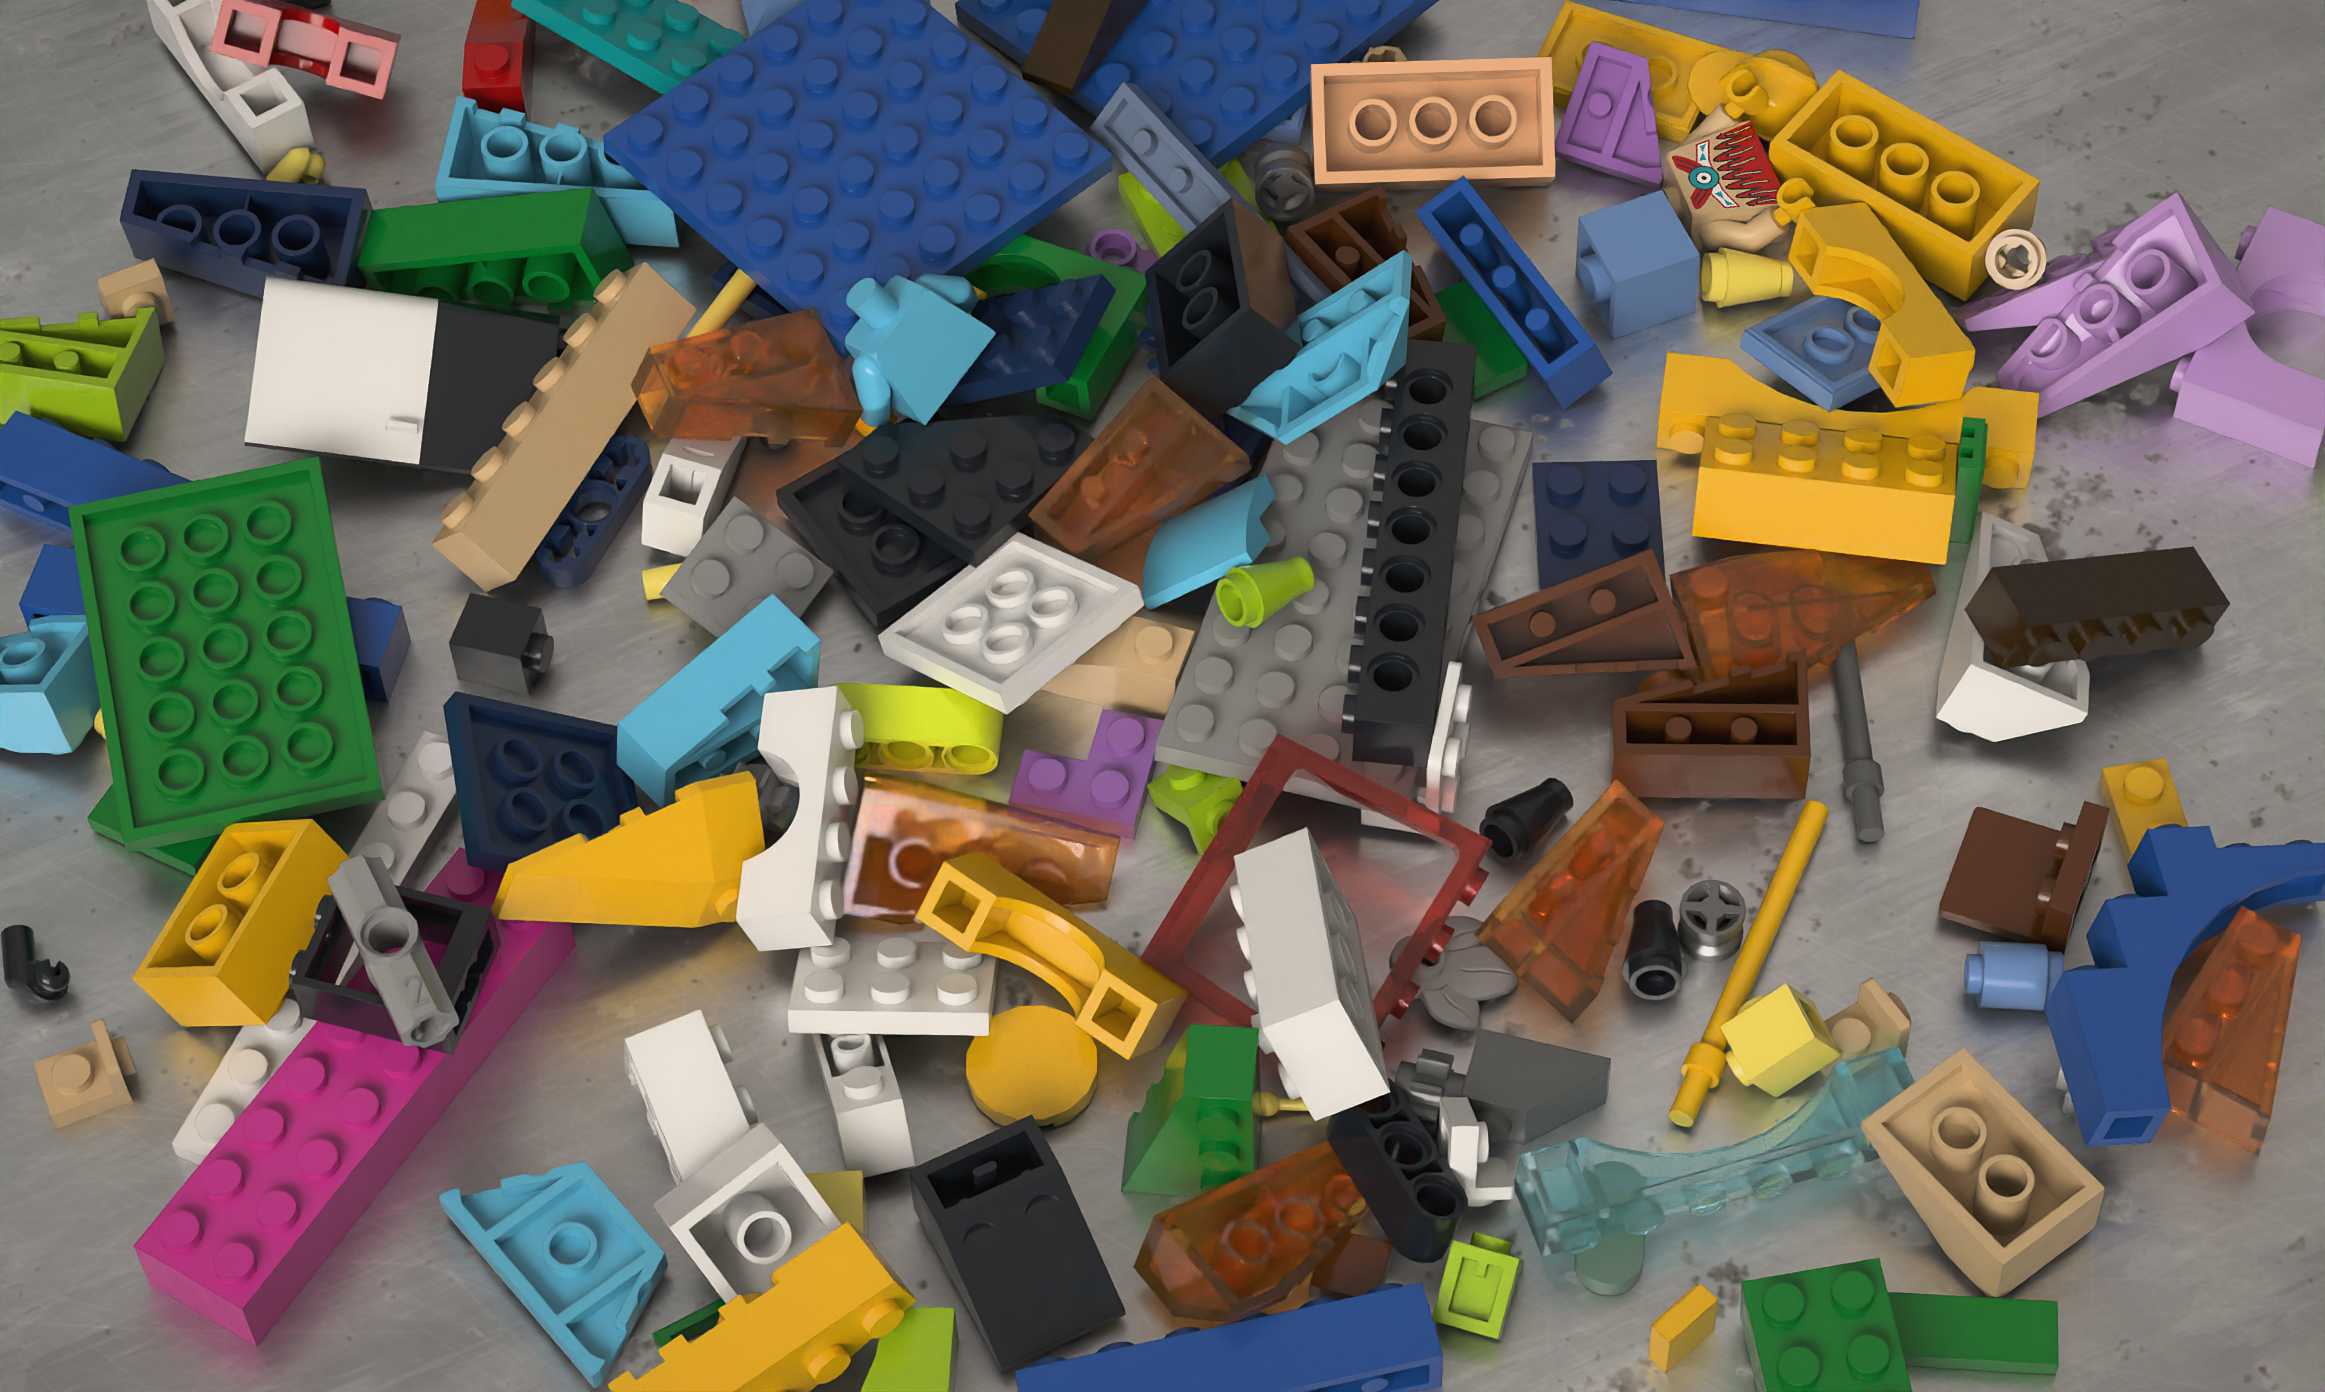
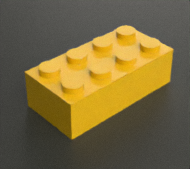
M1840 69L1830 77L1770 142L1768 159L1781 186L1792 178L1804 179L1814 190V194L1810 199L1817 207L1866 202L1881 224L1887 228L1890 236L1908 260L1914 264L1920 276L1965 302L1989 276L1985 256L1993 238L2009 229L2029 231L2033 225L2040 185L2039 179Z
M1725 414L1720 418L1707 417L1699 466L1692 536L1946 565L1955 500L1957 445L1946 444L1942 439L1931 435H1914L1909 439L1883 437L1881 433L1868 428H1851L1845 432L1820 430L1813 423L1797 420L1785 422L1783 425L1758 423L1754 418L1744 414Z

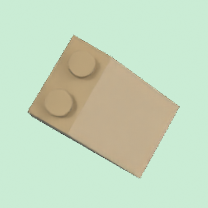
M1964 1047L1861 1122V1130L1943 1251L1987 1297H2004L2096 1227L2105 1187Z

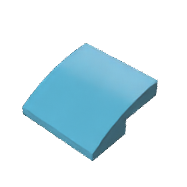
M1265 474L1166 520L1160 525L1150 543L1143 572L1142 598L1149 611L1225 576L1233 567L1247 566L1254 562L1271 541L1259 517L1277 496Z

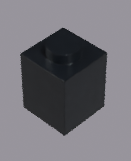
M470 593L449 641V647L458 679L529 695L538 672H546L551 663L554 639L547 633L542 608Z

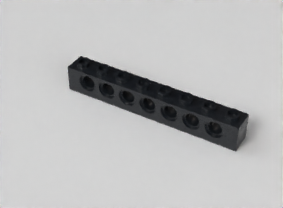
M1407 339L1406 364L1387 380L1385 384V400H1395L1394 409L1382 408L1379 445L1389 446L1388 455L1376 454L1373 476V491L1383 492L1382 501L1370 500L1367 522V538L1377 539L1376 549L1364 548L1360 585L1370 586L1371 590L1370 597H1357L1354 634L1365 635L1364 645H1351L1348 668V683L1358 684L1357 695L1345 694L1341 733L1353 734L1352 761L1424 768L1428 766L1437 715L1474 393L1477 345Z

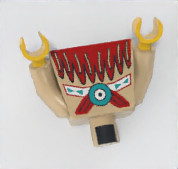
M1747 69L1739 70L1729 78L1726 92L1731 101L1727 105L1720 103L1690 135L1664 157L1662 189L1638 195V197L1663 190L1698 252H1717L1720 247L1755 254L1767 245L1784 243L1786 232L1789 230V222L1793 221L1797 224L1801 209L1817 208L1816 204L1810 199L1814 194V190L1804 179L1796 177L1789 179L1782 186L1780 185L1751 120L1742 122L1740 119L1744 112L1750 115L1761 113L1769 103L1768 92L1761 85L1755 86L1757 77Z

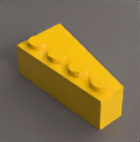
M847 1221L773 1271L771 1283L774 1287L764 1294L760 1292H753L744 1296L739 1294L718 1309L720 1317L717 1321V1326L687 1342L682 1334L658 1350L664 1362L637 1380L634 1379L628 1370L607 1384L612 1392H810L818 1384L828 1383L840 1376L849 1366L851 1356L872 1338H880L893 1331L902 1321L904 1311L917 1300L871 1240Z

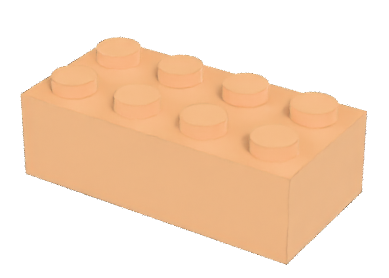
M1552 57L1311 64L1310 100L1314 193L1363 192L1379 185H1383L1385 191L1446 189L1463 175L1473 188L1551 186L1556 177Z

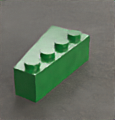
M593 187L371 210L357 267L373 291L459 302L460 299L474 300L481 305L513 309L514 303L548 305V314L573 316L575 307L594 308L598 300L593 294L601 281L615 269H619L623 273L635 266V262Z

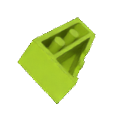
M156 307L136 308V318L99 320L97 311L78 313V322L41 325L39 316L0 319V424H5L15 410L37 419L42 417L50 418L62 425L67 431L77 435L125 442L166 361Z

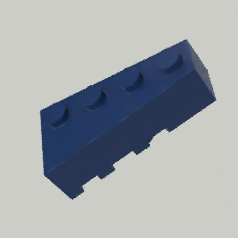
M131 170L119 220L135 258L144 261L154 258L159 266L262 299L266 276L365 289L367 281L357 267L370 212L373 210L366 189Z

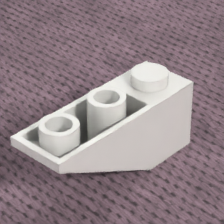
M699 396L696 398L663 451L644 498L642 545L688 557L719 515L754 424L751 411Z
M811 1033L846 1170H863V1177L865 1178L916 1166L902 1096L883 1035L866 1033Z

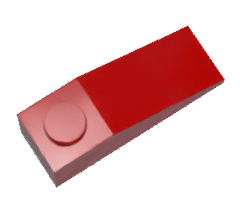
M477 0L464 45L463 96L476 100L479 109L500 114L503 108L525 113L526 120L531 122L536 21L512 8V0Z

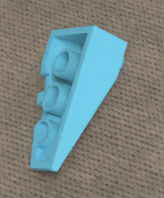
M49 615L31 619L29 623L30 631L0 637V748L18 753H51L54 755L73 753L94 725L95 716L101 708L86 615Z

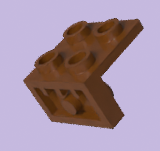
M2084 801L2076 825L2064 822L2061 831L1987 808L1976 807L1972 813L1940 901L1939 916L2022 943L2045 944L2048 951H2058L2064 955L2101 850L2110 808Z

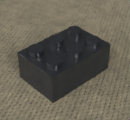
M1232 197L1145 271L1161 384L1213 423L1230 408L1237 407L1245 402L1255 387L1276 370L1287 367L1293 361L1297 352L1303 348L1283 237Z

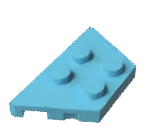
M585 1161L555 1167L543 1175L522 1174L500 1179L502 1188L464 1196L461 1195L460 1189L457 1188L448 1190L438 1196L443 1211L594 1388L600 1386L605 1381L668 1267L666 1254Z

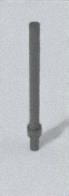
M1816 550L1848 763L1842 771L1846 797L1854 803L1859 839L1865 842H1874L1880 840L1885 835L1879 797L1884 793V783L1881 765L1873 760L1842 553Z

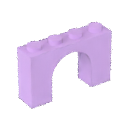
M2268 206L2258 228L2250 225L2246 227L2235 255V259L2241 261L2236 272L2256 313L2207 346L2196 350L2193 358L2186 355L2180 358L2170 384L2171 390L2179 392L2173 417L2314 469L2325 446V379L2272 359L2254 343L2247 327L2263 316L2281 311H2303L2325 317V225Z

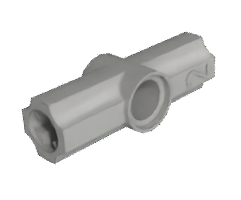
M364 854L341 862L339 869L327 878L329 888L361 953L369 981L378 989L404 1046L415 1045L424 1049L445 1040L451 1029L459 1024L458 1015L424 947L417 921L407 911L382 858L366 857ZM402 948L394 953H384L389 949Z

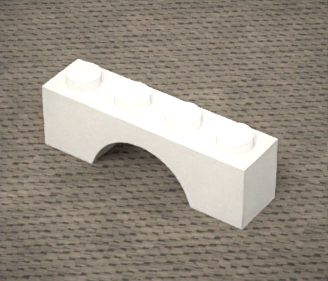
M146 0L155 32L264 175L271 172L291 149L308 147L309 152L316 149L304 102L276 66L264 71L259 65L209 52L222 0Z
M838 686L765 693L758 750L780 782L800 789V800L794 820L785 834L769 849L743 862L736 921L758 951L833 945L836 919L842 918L844 913L845 899L840 882L843 862L848 861L851 855V837L847 822L849 805L855 804L858 795L854 762L856 749L861 748L864 742V724L859 711L852 709Z

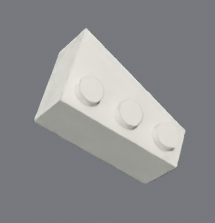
M701 1009L624 1039L625 1072L631 1085H638L649 1112L646 1113L647 1121L654 1136H659L670 1163L668 1164L669 1170L677 1186L751 1131L749 1126L758 1122L754 1105L746 1087L741 1085L733 1088L724 1064L733 1061L720 1025L715 1024L708 1027Z

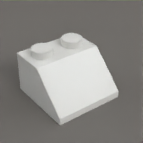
M763 1121L652 1204L725 1303H728L739 1294L741 1296L753 1292L764 1294L774 1287L771 1283L773 1271L842 1225L781 1141Z

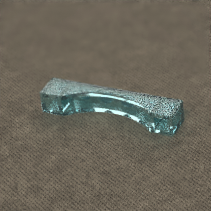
M1896 1046L1835 1064L1820 1089L1794 1114L1768 1131L1731 1146L1695 1153H1649L1617 1148L1586 1137H1579L1520 1154L1514 1180L1515 1193L1542 1257L1564 1251L1566 1254L1582 1253L1596 1246L1602 1237L1627 1230L1628 1234L1632 1236L1644 1235L1659 1228L1667 1220L1692 1214L1694 1217L1709 1216L1723 1209L1729 1202L1753 1195L1759 1199L1770 1198L1784 1192L1791 1184L1818 1177L1820 1180H1832L1846 1174L1856 1165L1881 1159L1861 1130V1122L1915 1083L1899 1047Z

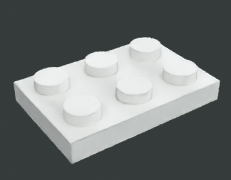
M834 936L833 945L800 948L788 1005L789 1033L989 1036L999 958L986 954L967 952L951 940L948 942H913L902 937L888 938L883 941H847L844 938Z

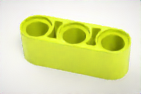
M850 682L836 683L828 686H838L852 709L858 710L863 720L864 742L861 748L856 749L854 768L980 775L991 772L997 767L1004 713L952 688Z

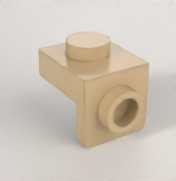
M154 258L97 279L100 290L98 296L108 320L136 318V308L156 307L159 326L175 320L162 274Z

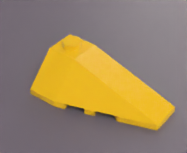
M744 771L691 783L674 791L676 803L645 816L640 807L621 814L620 825L589 841L586 835L578 833L508 864L491 908L493 914L497 919L687 928H697L723 921L728 923L735 922L743 862L766 851L755 778L750 771Z

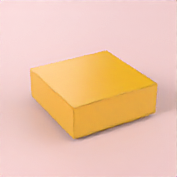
M1702 1284L1695 1285L1651 1324L1648 1358L1665 1374L1714 1332L1718 1299Z

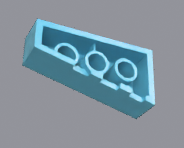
M457 95L435 182L438 203L593 187L624 244L664 247L680 246L685 221L604 151V142L581 135L580 128L558 122L554 129L528 122L525 113L503 108L500 114L479 109L476 100Z

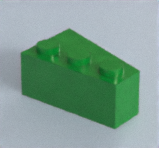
M1189 1024L1165 1062L1163 1077L1158 1084H1151L1146 1092L1144 1107L1140 1113L1134 1112L1128 1121L1121 1192L1202 1197L1204 1200L1216 1204H1229L1237 1200L1255 1201L1262 1133L1259 1028Z

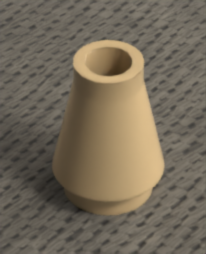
M2009 229L2003 231L1993 238L1987 248L1985 256L1986 268L1991 278L2004 288L2012 290L2028 288L2040 279L2045 270V244L2039 237L2026 230ZM2023 245L2029 251L2027 258L2031 262L2030 264H2024L2017 258L2016 250L2018 246Z

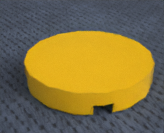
M1046 1005L1017 1006L992 1017L989 1036H974L966 1054L967 1083L976 1106L997 1124L1007 1126L1032 1114L1038 1126L1054 1123V1127L1071 1121L1088 1106L1098 1085L1097 1048L1091 1035L1076 1026L1075 1018L1069 1013Z

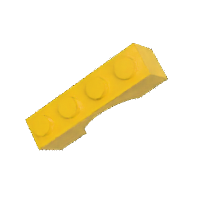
M1866 202L1801 209L1788 259L1814 295L1834 297L1853 303L1871 313L1881 322L1868 370L1895 408L1961 399L1968 374L1974 366L1976 349Z
M978 850L943 862L915 916L967 952L986 954L1007 960L1045 980L1070 1003L1075 1012L1076 1026L1127 1060L1161 1046L1190 992Z

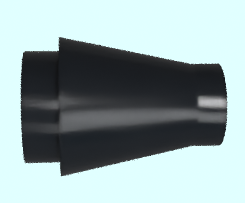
M1547 778L1536 787L1490 806L1486 811L1485 819L1482 820L1479 826L1482 842L1488 851L1502 862L1513 863L1516 860L1529 859L1561 817L1572 809L1573 797L1571 792L1560 780Z
M1647 900L1639 903L1634 908L1633 926L1622 966V975L1625 981L1629 983L1631 991L1637 996L1648 1000L1666 999L1675 995L1680 990L1682 982L1688 974V964L1673 922L1671 906L1660 900Z

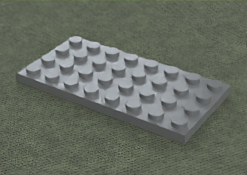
M1366 396L1287 445L1273 439L1259 475H1266L1277 494L1275 499L1259 517L1271 541L1254 562L1249 565L1282 561L1294 556H1301L1312 569L1314 587L1310 592L1300 595L1256 628H1250L1246 625L1235 627L1230 624L1219 608L1215 588L1155 742V761L1193 770L1200 769L1202 772L1223 777H1237L1240 781L1402 819L1406 818L1423 767L1352 761L1353 734L1341 733L1345 694L1357 695L1358 684L1348 683L1351 645H1364L1365 635L1354 634L1357 597H1370L1371 590L1370 586L1360 585L1364 548L1376 549L1377 539L1367 538L1370 500L1382 501L1383 492L1373 491L1376 454L1388 455L1389 446L1379 445L1382 408L1394 409L1395 402ZM1470 419L1436 721L1449 661L1459 662L1473 624L1471 616L1476 615L1533 450L1534 432Z

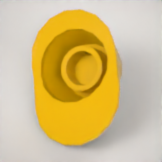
M1769 49L1756 55L1735 50L1713 52L1699 59L1690 70L1687 85L1692 102L1703 114L1708 116L1720 103L1727 105L1731 101L1726 92L1729 78L1739 70L1747 69L1757 77L1755 86L1761 85L1768 92L1769 103L1761 113L1750 115L1744 112L1740 119L1742 122L1751 120L1758 137L1767 142H1771L1820 88L1815 74L1808 63L1795 53L1783 49Z

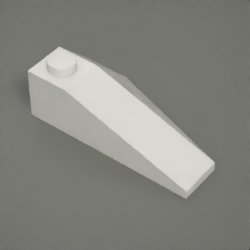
M1984 511L1980 513L1976 520L1938 681L1936 718L1949 723L1953 728L1961 732L1973 733L1992 742L2081 723L2088 714L2090 672L2086 661L2077 659L2052 662L2040 667L2026 665L1999 668L1964 610L1992 567L2048 562L2038 534Z

